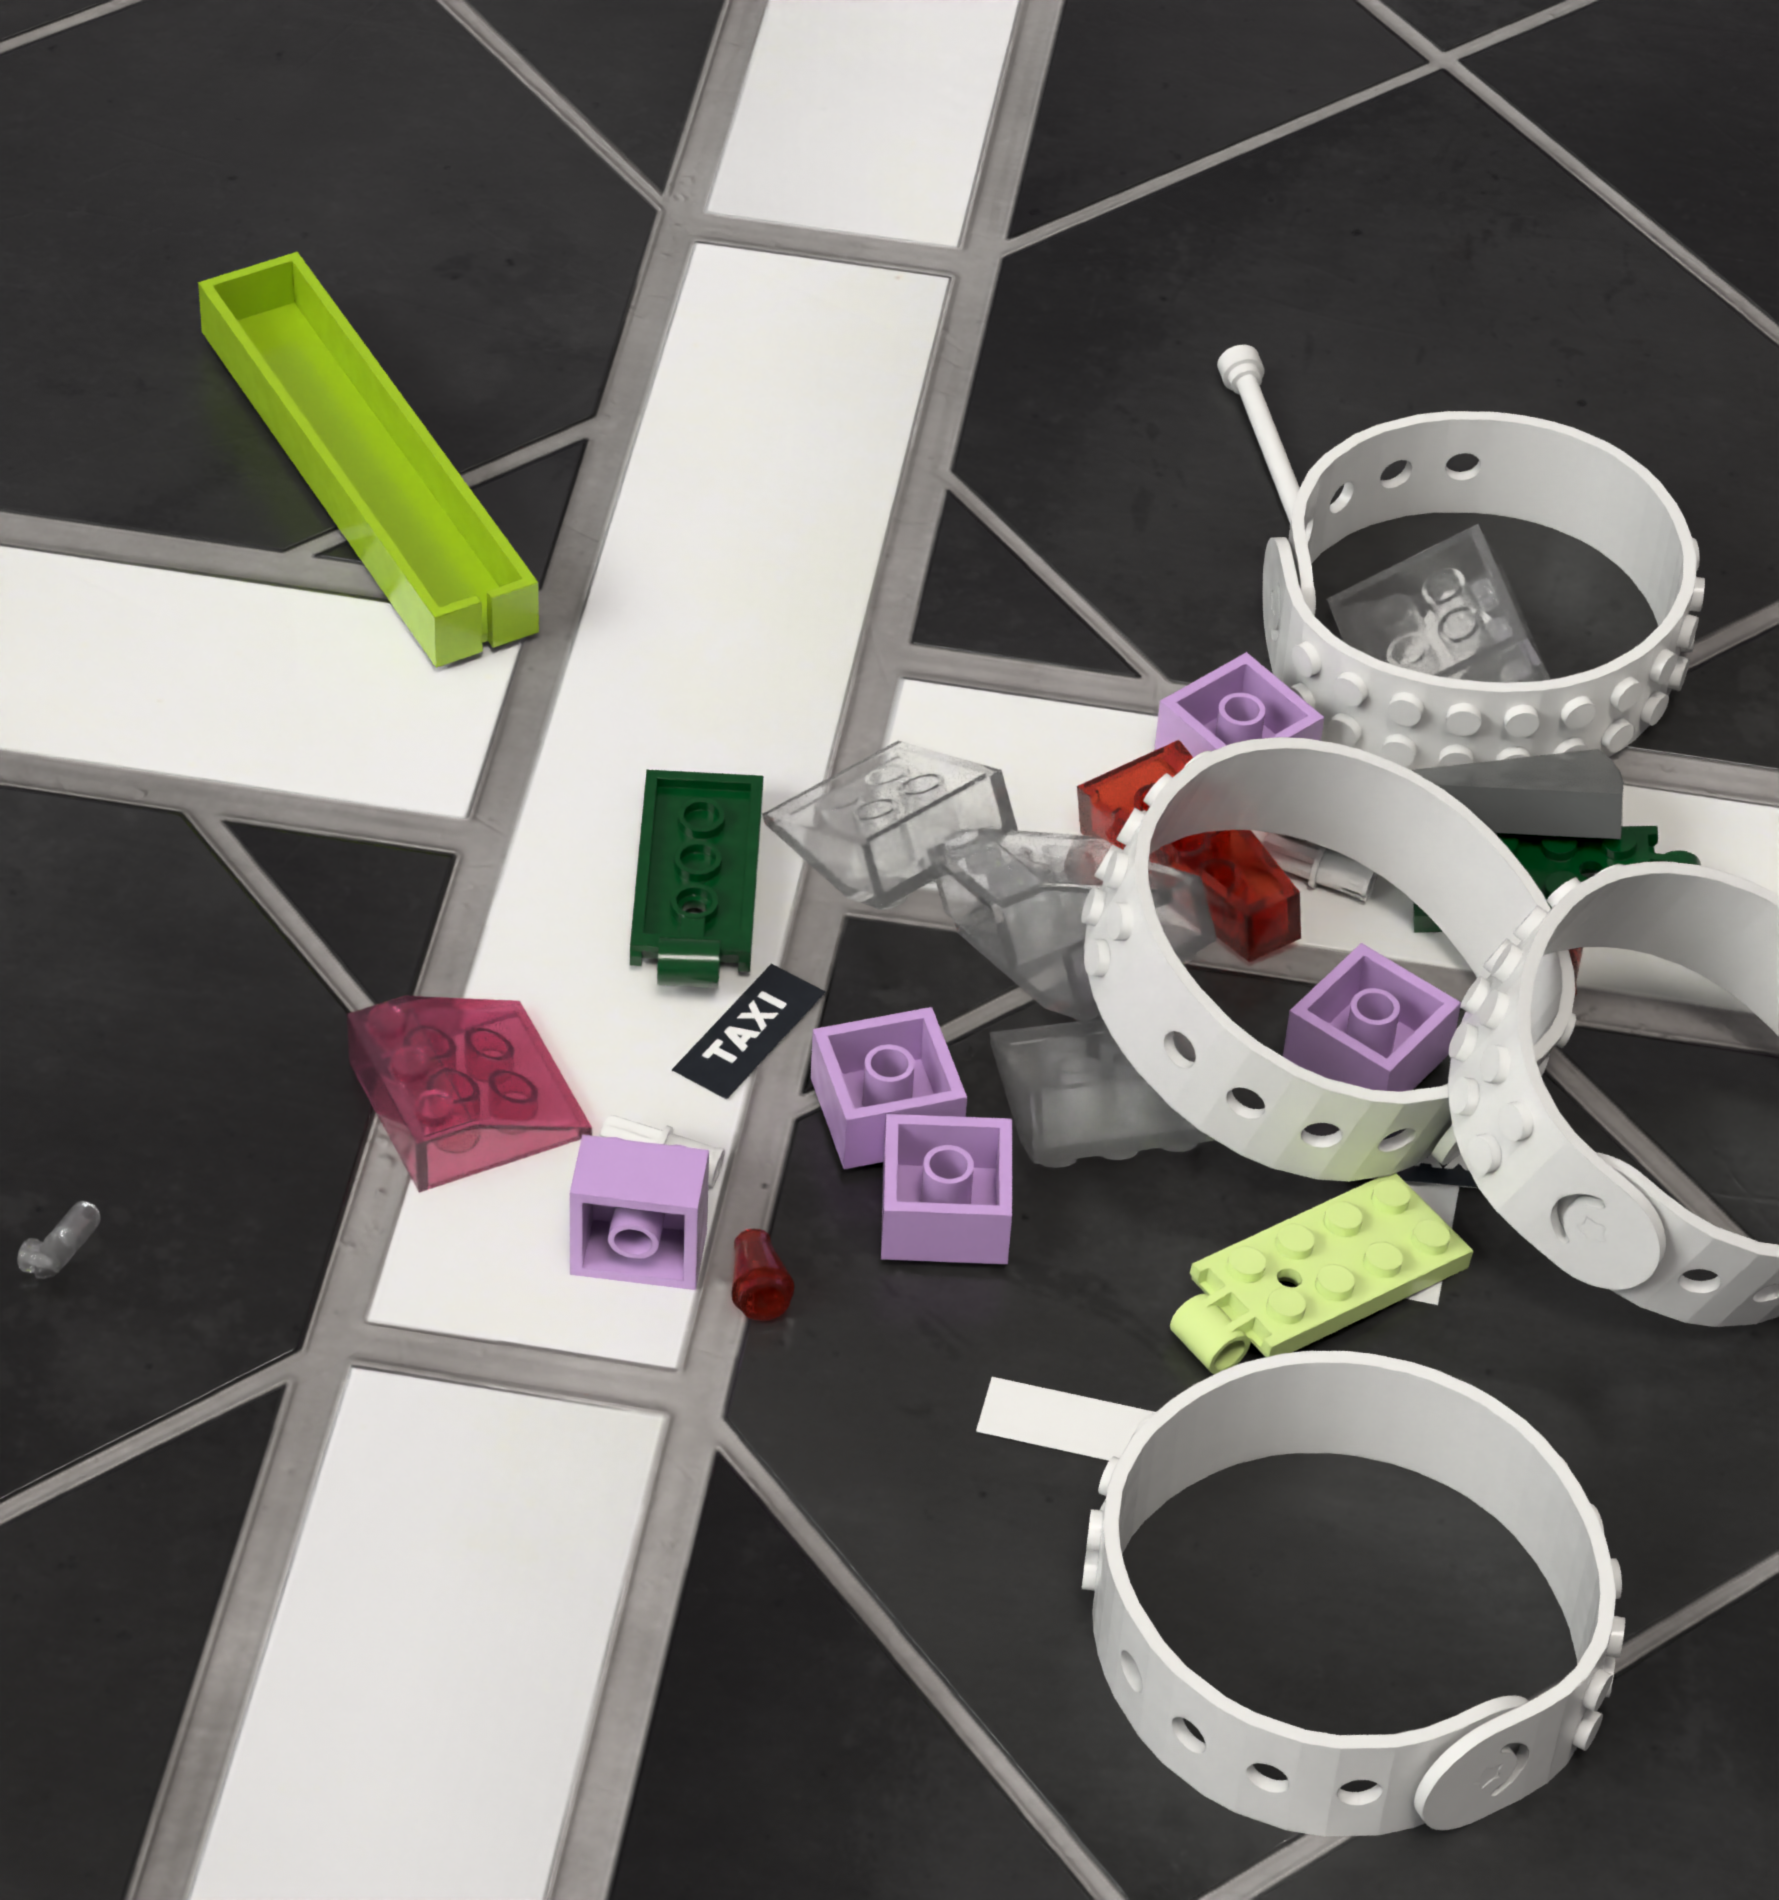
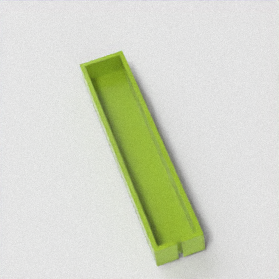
M294 252L198 282L203 335L435 667L437 668L483 652L482 643L487 641L492 648L538 633V581L300 254Z

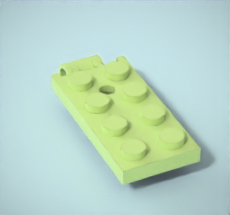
M1397 1173L1378 1177L1192 1263L1190 1270L1192 1280L1205 1294H1199L1187 1300L1174 1314L1170 1323V1329L1200 1362L1215 1375L1220 1371L1236 1366L1246 1355L1251 1342L1265 1357L1292 1353L1469 1267L1473 1250ZM1279 1281H1287L1295 1284L1297 1287H1286Z

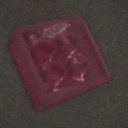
M402 996L347 1014L350 1065L419 1193L581 1140L582 1135L592 1136L591 1124L520 1001Z

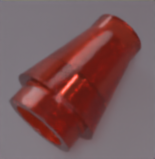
M753 1228L745 1230L734 1240L735 1261L731 1290L732 1301L750 1319L757 1321L772 1320L782 1315L788 1309L794 1294V1282L775 1251L770 1235L762 1229Z

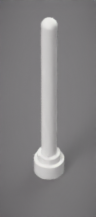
M1237 345L1227 349L1219 357L1217 367L1224 385L1235 393L1240 394L1291 524L1294 498L1300 487L1260 388L1264 376V366L1254 347Z

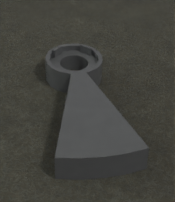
M1599 749L1411 770L1442 788L1465 805L1494 833L1621 839L1624 782L1621 772L1614 762ZM1282 835V836H1284V837L1291 838V839H1295V840L1307 841V840L1295 838V837L1288 836V835Z

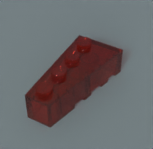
M1177 740L1078 785L1077 798L1080 833L1106 853L1112 844L1124 850L1126 845L1116 840L1133 809L1137 808L1140 811H1147L1150 806L1143 800L1153 785L1166 773L1174 777L1193 756L1182 742ZM1222 830L1194 834L1166 844L1149 854V886L1248 962H1252L1301 939L1300 891L1251 830Z

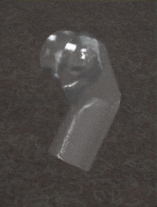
M77 1202L49 1233L44 1242L35 1238H29L24 1241L17 1258L19 1268L27 1273H35L37 1279H47L56 1276L100 1224L101 1218L98 1209L89 1202Z

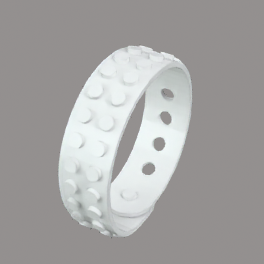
M1472 411L1417 414L1381 423L1352 435L1325 453L1308 471L1294 498L1289 539L1287 540L1286 537L1270 538L1267 543L1263 566V618L1272 673L1324 716L1321 741L1357 748L1393 761L1409 770L1599 749L1606 756L1610 757L1635 741L1650 725H1655L1667 708L1671 689L1680 691L1690 659L1680 656V652L1692 653L1699 617L1689 615V611H1701L1705 588V578L1696 577L1700 560L1698 543L1695 538H1692L1686 520L1677 503L1661 482L1647 468L1619 448L1576 428L1517 414ZM1462 453L1475 455L1479 459L1475 467L1463 472L1450 470L1446 466L1450 458ZM1399 460L1407 461L1404 470L1398 476L1389 480H1380L1382 472L1390 464ZM1344 484L1340 496L1330 505L1334 494ZM1427 513H1481L1517 518L1541 524L1577 538L1597 549L1617 564L1633 580L1646 598L1654 613L1658 627L1642 643L1613 661L1592 670L1563 678L1503 683L1439 677L1383 662L1349 646L1334 636L1315 617L1316 595L1311 564L1322 552L1347 535L1367 526L1404 516Z
M1290 737L1251 739L1232 743L1214 751H1204L1192 758L1174 777H1171L1168 773L1163 775L1153 785L1143 800L1150 806L1147 811H1140L1134 808L1116 840L1126 845L1124 850L1112 844L1094 876L1102 880L1103 884L1100 889L1093 887L1090 890L1081 916L1082 923L1087 924L1084 942V966L1089 977L1093 997L1112 1037L1136 1071L1172 1109L1198 1130L1236 1153L1273 1169L1318 1180L1349 1182L1393 1175L1415 1166L1431 1154L1441 1165H1446L1458 1157L1461 1153L1453 1131L1448 1100V1084L1440 1087L1397 1092L1371 1090L1328 1079L1294 1064L1255 1040L1233 1022L1200 988L1186 970L1167 939L1157 917L1149 886V854L1166 844L1186 836L1222 830H1256L1288 835L1329 848L1361 863L1404 892L1445 933L1464 957L1477 978L1482 976L1485 979L1491 974L1483 967L1485 962L1506 938L1516 946L1521 942L1513 933L1537 905L1544 911L1549 912L1551 910L1542 892L1526 869L1486 824L1445 790L1393 761L1342 744ZM1569 950L1556 951L1542 956L1534 981L1530 1010L1531 1035L1536 1062L1541 1076L1547 1066L1551 1050L1554 1046L1563 1048L1566 1045L1576 1022V1014L1572 1013L1575 997V977ZM1174 1031L1182 1033L1189 1039L1195 1050V1062L1185 1059L1178 1052L1173 1040ZM1240 1087L1252 1090L1262 1098L1265 1108L1252 1109L1242 1105L1234 1097L1232 1089ZM1315 1123H1328L1335 1125L1340 1130L1331 1135L1317 1136L1306 1132L1304 1128ZM1406 1129L1402 1133L1394 1137L1384 1139L1385 1137L1396 1131Z
M1667 861L1642 862L1629 865L1616 864L1601 870L1583 882H1580L1577 877L1573 878L1548 897L1547 902L1552 907L1549 912L1544 911L1537 905L1513 933L1521 940L1517 946L1508 938L1505 939L1483 965L1491 973L1487 979L1479 976L1462 1000L1460 1008L1466 1012L1450 1042L1449 1056L1451 1057L1448 1077L1449 1107L1453 1131L1461 1156L1478 1188L1496 1212L1528 1242L1572 1277L1589 1285L1610 1289L1641 1308L1689 1324L1711 1327L1751 1325L1779 1317V1245L1758 1242L1714 1226L1688 1211L1631 1165L1615 1157L1597 1153L1589 1147L1561 1115L1542 1080L1536 1062L1531 1035L1530 1011L1534 981L1542 956L1556 951L1580 947L1619 948L1651 954L1682 965L1702 975L1745 1004L1779 1037V895L1752 881L1721 870ZM1703 1269L1712 1271L1718 1276L1711 1280L1696 1281L1686 1278L1682 1274L1690 1270Z
M1351 1351L1283 1353L1241 1363L1220 1371L1189 1387L1167 1402L1155 1414L1152 1413L1146 1416L1135 1429L1120 1459L1113 1456L1109 1460L1098 1489V1493L1106 1496V1499L1100 1510L1091 1509L1082 1590L1095 1591L1092 1615L1098 1657L1114 1698L1140 1739L1165 1766L1205 1797L1237 1814L1287 1831L1323 1837L1379 1836L1415 1828L1425 1823L1436 1830H1451L1476 1822L1531 1794L1547 1784L1567 1765L1577 1747L1586 1751L1591 1745L1603 1718V1714L1597 1710L1604 1698L1610 1697L1615 1670V1658L1620 1657L1623 1644L1625 1617L1614 1616L1615 1599H1619L1622 1592L1620 1565L1616 1558H1610L1602 1519L1597 1508L1590 1504L1567 1463L1525 1419L1496 1398L1473 1385L1443 1372L1405 1360ZM1293 1453H1332L1391 1463L1418 1472L1465 1495L1494 1516L1516 1537L1538 1565L1562 1608L1570 1629L1577 1666L1558 1685L1531 1701L1516 1695L1494 1698L1454 1717L1421 1729L1387 1735H1335L1305 1730L1251 1711L1224 1696L1189 1669L1163 1641L1140 1605L1130 1583L1122 1554L1131 1537L1143 1522L1170 1498L1194 1483L1236 1464L1269 1456ZM1183 1718L1190 1721L1200 1731L1205 1743L1198 1740L1188 1730ZM1253 1764L1271 1765L1282 1771L1288 1780L1268 1778L1258 1772ZM1356 1780H1369L1378 1783L1373 1788L1361 1792H1349L1340 1789L1343 1785Z

